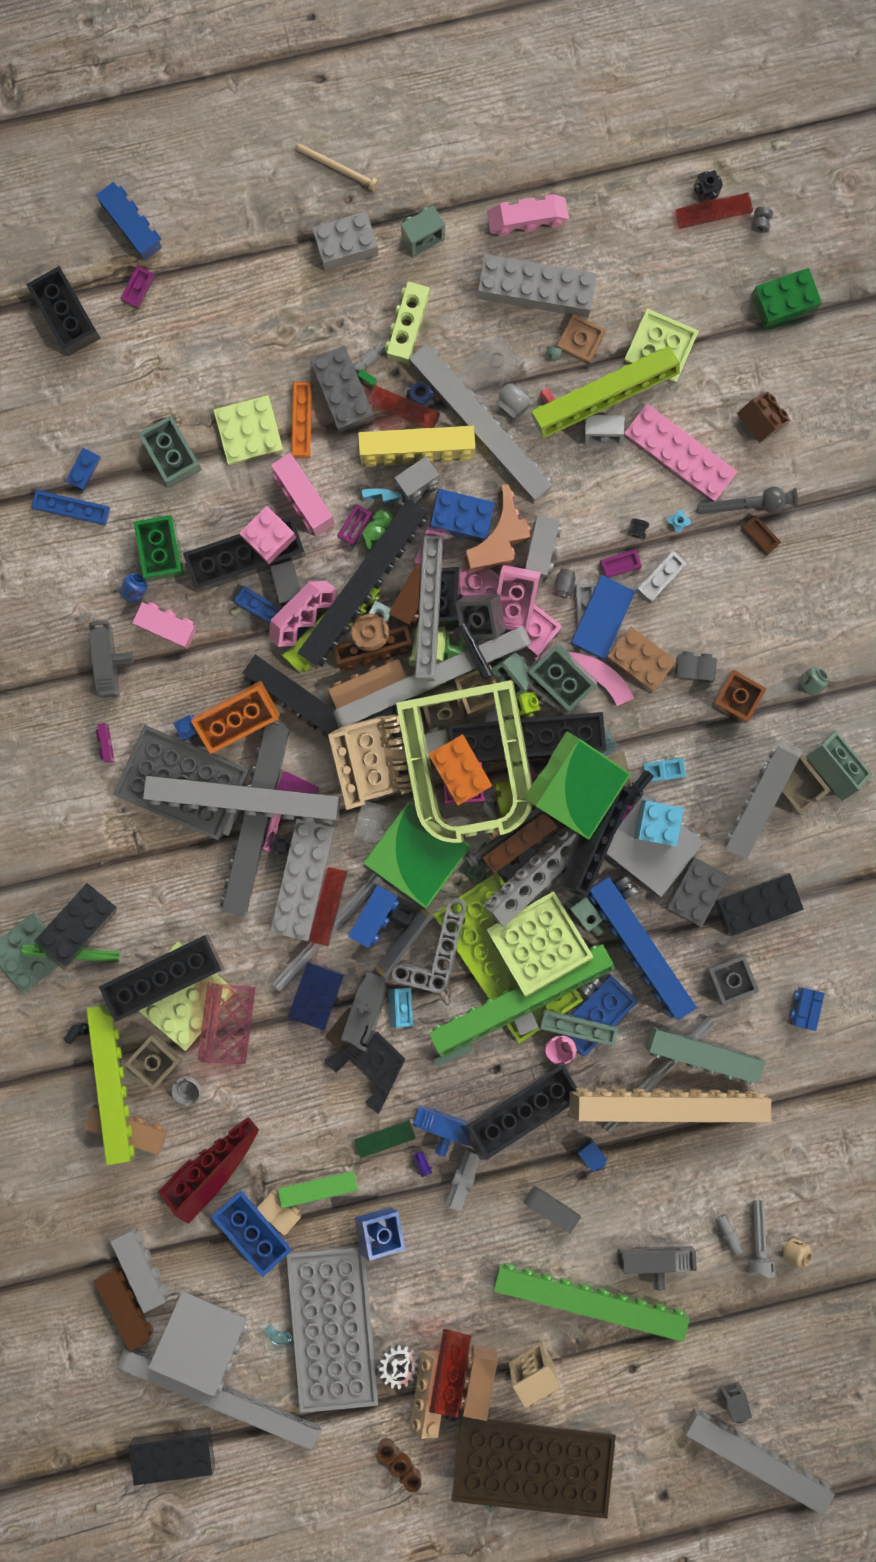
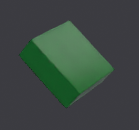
M364 370L359 371L357 376L360 382L374 391L377 387L376 378Z

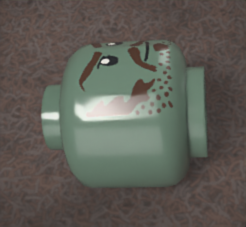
M812 667L800 676L799 687L803 693L814 696L827 687L829 677L822 668Z

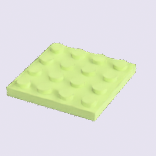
M554 891L525 907L505 927L497 923L487 929L525 997L593 959V955Z
M177 942L169 952L183 945L180 942ZM214 974L139 1010V1012L183 1050L187 1051L237 991L217 974Z

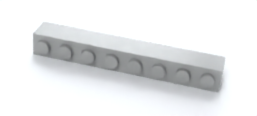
M694 1408L683 1427L686 1436L823 1516L835 1496L830 1488L831 1485L825 1480L820 1479L818 1481L813 1478L814 1475L808 1470L803 1469L801 1471L789 1459H786V1461L782 1460L775 1451L771 1449L769 1451L765 1450L758 1441L754 1439L752 1441L745 1438L746 1435L737 1429L735 1431L728 1428V1424L720 1419L718 1421L712 1419L711 1414L703 1409L699 1411Z

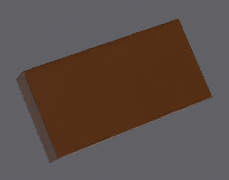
M757 515L741 527L742 531L766 556L781 543Z

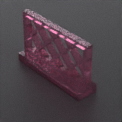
M208 982L198 1053L199 1061L203 1063L246 1064L256 987ZM222 988L229 989L233 994L226 1001L221 997ZM243 990H248L249 997L245 1002H242L238 995ZM236 998L240 1006L232 1011L227 1004ZM226 1007L230 1015L222 1021L219 1017V1011ZM243 1008L246 1011V1018L240 1022L236 1014ZM233 1017L238 1025L230 1031L225 1023ZM223 1026L228 1034L219 1040L216 1036L217 1030ZM241 1027L244 1031V1036L237 1041L233 1033ZM231 1037L236 1044L227 1050L222 1043ZM221 1046L225 1053L220 1058H213L214 1050ZM237 1047L241 1050V1059H234L230 1054Z

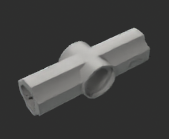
M465 1150L459 1168L454 1173L451 1182L452 1186L445 1202L446 1206L454 1210L461 1211L466 1195L473 1185L474 1174L480 1161L475 1151Z

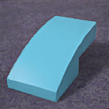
M388 489L362 490L364 502L380 498L383 499L384 505L402 502L401 493Z
M684 758L644 764V770H648L654 776L650 782L687 777Z

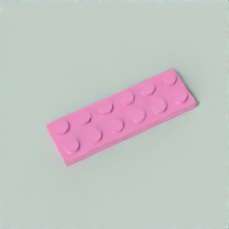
M646 404L624 433V436L712 502L716 501L738 472L649 404Z
M464 566L460 570L461 596L497 594L500 576L491 569L466 574ZM535 604L529 632L527 633L531 645L526 648L536 656H539L562 626Z

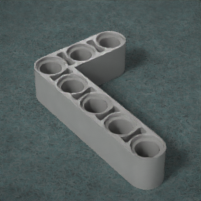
M455 898L447 905L432 970L408 963H399L392 970V978L396 982L437 993L442 992L448 986L467 905L463 899ZM452 904H460L461 912H455L452 909ZM448 922H454L457 925V930L451 931L448 928ZM446 940L450 941L452 949H445L443 942ZM440 959L447 961V968H442L439 965ZM398 968L406 971V977L398 975ZM417 973H421L424 975V982H420L416 979ZM435 978L442 979L444 985L438 987L434 982Z

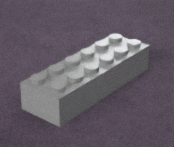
M485 254L478 299L569 315L573 313L577 316L589 318L597 273Z
M783 740L779 745L775 743L768 756L772 758L771 761H766L760 772L762 778H757L751 789V792L754 793L753 796L749 794L742 807L745 812H740L734 823L736 829L732 828L725 840V843L728 844L726 850L747 860L803 750Z
M300 819L296 820L270 933L305 941L310 940L335 834V827L302 821Z

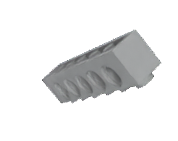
M564 826L507 883L488 899L483 907L495 922L505 927L568 866L580 839L574 831Z

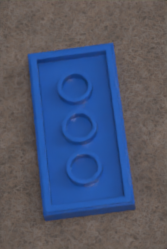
M601 575L570 644L605 660L636 591Z
M610 974L602 982V985L596 988L593 994L587 997L570 1016L615 1026L638 1001ZM568 1036L574 1041L576 1049L584 1057L598 1044Z

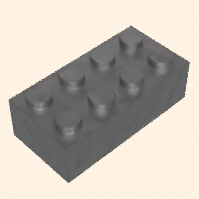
M345 345L310 359L311 367L339 435L374 421L373 412Z

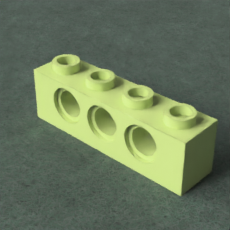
M408 282L406 288H402L400 298L403 300L401 305H397L396 323L391 325V341L387 340L385 346L387 359L409 365V358L412 356L429 299V287ZM410 302H414L417 306L414 308H409L407 304ZM404 320L411 321V324L409 326H404L402 322ZM405 338L406 342L399 344L397 339Z

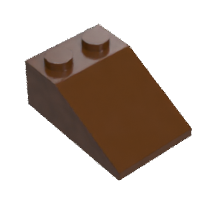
M416 563L389 612L390 620L401 626L407 625L408 630L412 626L415 627L419 621L420 564Z

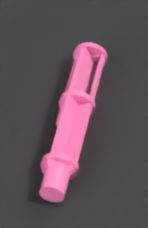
M275 814V818H271L268 821L261 847L266 852L272 851L271 844L275 840L281 815Z

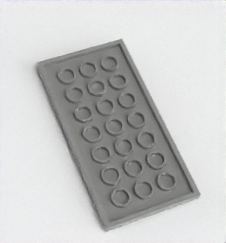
M360 1246L290 1252L287 1255V1268L300 1413L378 1406L366 1258L361 1256Z

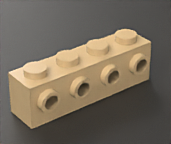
M439 1351L421 1352L409 1430L421 1439L438 1438L450 1365V1358Z

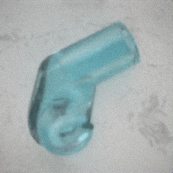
M272 1324L264 1328L265 1333L274 1344L286 1345L292 1340L290 1332L277 1331Z

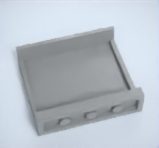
M640 794L639 800L619 824L606 855L654 894L662 897L704 842L700 840L701 835L696 831H689L685 828L686 823L683 821L681 822L677 846L634 839L641 800L656 802L651 795L647 794L645 796Z
M182 1291L149 1365V1369L213 1397L216 1392L220 1394L224 1385L221 1379L224 1373H229L232 1362L229 1360L232 1353L237 1354L241 1345L238 1339L240 1335H245L249 1326L246 1323L247 1318Z

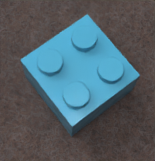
M641 800L634 839L677 846L684 808Z

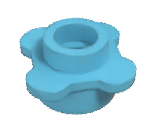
M678 510L674 516L668 518V523L671 524L675 532L679 533L685 526L690 525L691 520L686 518L683 510Z

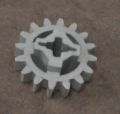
M395 1343V1348L389 1345V1351L385 1352L383 1350V1358L378 1357L377 1359L381 1362L380 1365L376 1366L380 1371L378 1376L383 1378L382 1382L385 1385L388 1384L392 1389L394 1386L400 1389L401 1384L407 1387L408 1380L414 1381L412 1375L418 1374L415 1370L416 1367H419V1363L415 1361L418 1359V1356L413 1354L414 1350L408 1348L405 1344L400 1347L398 1343Z

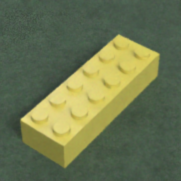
M474 426L358 432L361 465L366 467H375L376 464L393 466L395 463L402 462L404 465H412L427 456L431 463L436 460L448 463L454 459L467 462L475 457Z

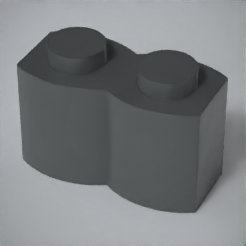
M683 651L682 654L677 656L675 679L713 683L716 676L717 658H712V654L694 656L693 652Z

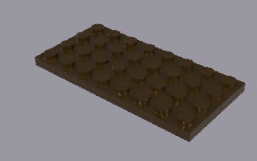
M461 1416L451 1501L608 1519L616 1435L613 1433L492 1419L484 1421Z

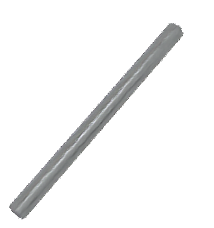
M373 873L272 982L276 990L280 991L369 896L376 886L381 883L383 879L378 873Z
M707 1017L689 1037L702 1040L716 1025L715 1021ZM667 1058L637 1089H645V1091L650 1092L677 1064L668 1061ZM604 1121L602 1127L610 1132L619 1122Z

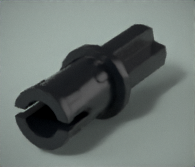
M645 770L635 783H631L630 790L633 793L628 803L630 806L641 792L644 793L643 789L653 779V774L648 770Z

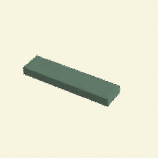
M545 1009L542 1011L539 1029L612 1047L615 1045L619 1029L616 1026Z

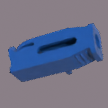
M419 1104L412 1126L440 1136L435 1154L446 1157L451 1140L466 1146H472L461 1128V1125L467 1122L466 1120Z

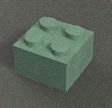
M434 205L430 208H423L414 217H407L401 224V239L412 258L445 240V223Z

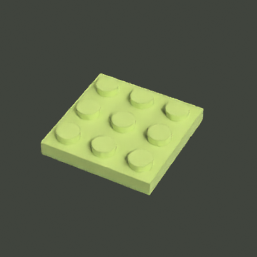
M647 309L624 362L632 364L642 357L655 353L658 349L669 346L680 362L681 373L699 331ZM680 374L667 381L676 384Z
M269 395L214 409L228 465L283 451Z

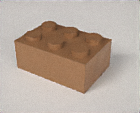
M631 626L605 659L650 694L657 688L677 661Z
M473 1345L472 1351H468L467 1369L469 1370L464 1372L463 1389L465 1391L461 1390L459 1399L460 1409H463V1417L487 1421L498 1362L496 1349Z

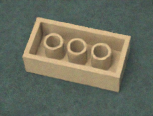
M543 1342L509 1362L513 1388L525 1408L537 1405L541 1398L554 1395L560 1388L555 1364Z

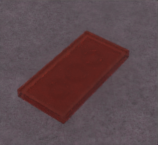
M443 1329L429 1409L430 1413L458 1418L471 1335Z

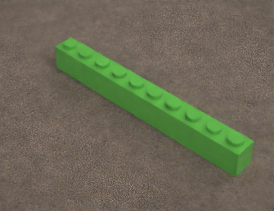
M595 945L589 948L593 955L592 960L527 997L524 996L520 987L514 990L509 989L501 994L502 996L485 1001V1005L479 1008L473 1007L467 1011V1014L461 1017L455 1016L450 1019L449 1023L434 1027L429 1035L441 1058L615 970L614 964L604 945Z
M510 1263L499 1264L493 1285L494 1292L681 1342L685 1340L690 1320L685 1311L679 1308L671 1310L660 1303H655V1305L648 1304V1301L642 1298L633 1300L623 1293L615 1295L604 1288L592 1289L590 1285L585 1283L573 1284L567 1278L558 1280L553 1278L551 1274H536L534 1270L529 1268L517 1269L515 1265Z

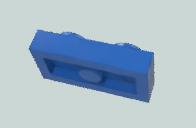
M82 448L66 482L84 491L101 457Z

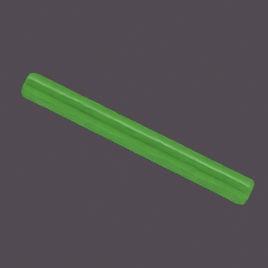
M34 945L22 946L21 954L23 956L47 957ZM83 949L75 959L118 962L120 953L118 951Z

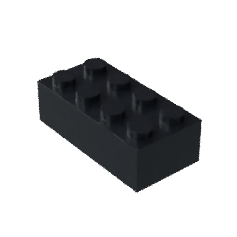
M60 266L26 284L67 356L101 339Z
M784 873L719 897L715 901L727 936L737 935L804 910L790 873Z
M86 883L34 940V946L65 971L114 916L117 907Z
M211 1427L133 1437L129 1444L133 1486L213 1475L215 1469Z

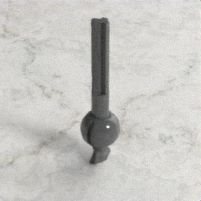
M770 487L763 492L762 496L698 503V514L763 507L769 513H777L784 509L785 504L797 507L798 494L796 487L788 493H784L778 487Z

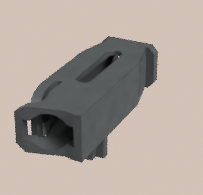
M107 620L90 622V646L97 696L100 698L120 696L117 665L134 663L133 652L116 654L113 627ZM95 625H103L104 627L95 628Z
M364 971L365 979L357 990L341 1040L352 1043L362 1051L367 1052L368 1048L363 1047L362 1043L367 1045L375 1032L385 1002L386 984L390 985L391 981Z
M693 1246L635 1247L628 1250L618 1249L617 1251L618 1268L624 1274L653 1273L654 1290H665V1273L697 1271L696 1251Z

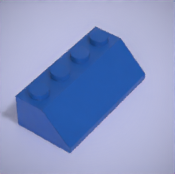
M242 1190L227 1200L211 1216L214 1222L262 1277L293 1250Z

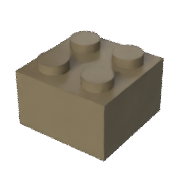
M154 1033L124 1065L154 1091L183 1059Z

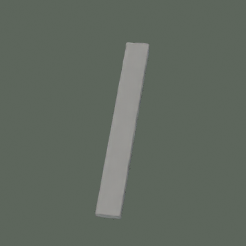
M442 535L423 536L416 681L436 680L443 553Z

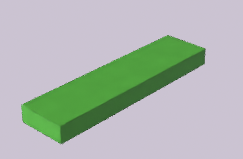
M354 1171L279 1188L277 1191L282 1209L358 1191Z

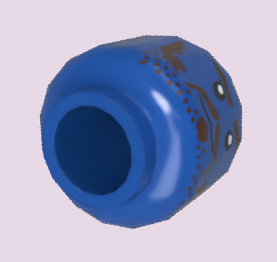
M136 573L125 576L119 591L127 602H139L142 600L148 586L143 576Z

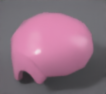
M556 1035L545 1045L546 1056L553 1064H567L576 1056L577 1049L575 1043L566 1035Z

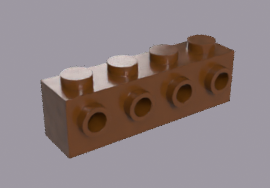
M406 625L389 630V638L386 644L377 650L365 651L359 649L353 641L338 645L334 653L339 669L350 671L357 665L367 666L378 659L383 661L390 659L392 655L408 654L413 646Z

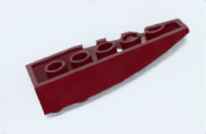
M247 1117L229 1130L226 1137L218 1138L214 1141L215 1145L208 1150L203 1149L199 1152L200 1156L193 1161L191 1159L188 1160L158 1191L176 1217L189 1224L229 1180L259 1132V1128L251 1118Z

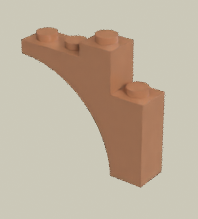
M509 484L501 485L497 491L499 511L497 522L491 535L478 546L468 549L462 554L466 574L510 565L515 557V551L511 545L525 543L531 537V528L527 524L526 519L518 520L519 511L514 506V493L510 490Z

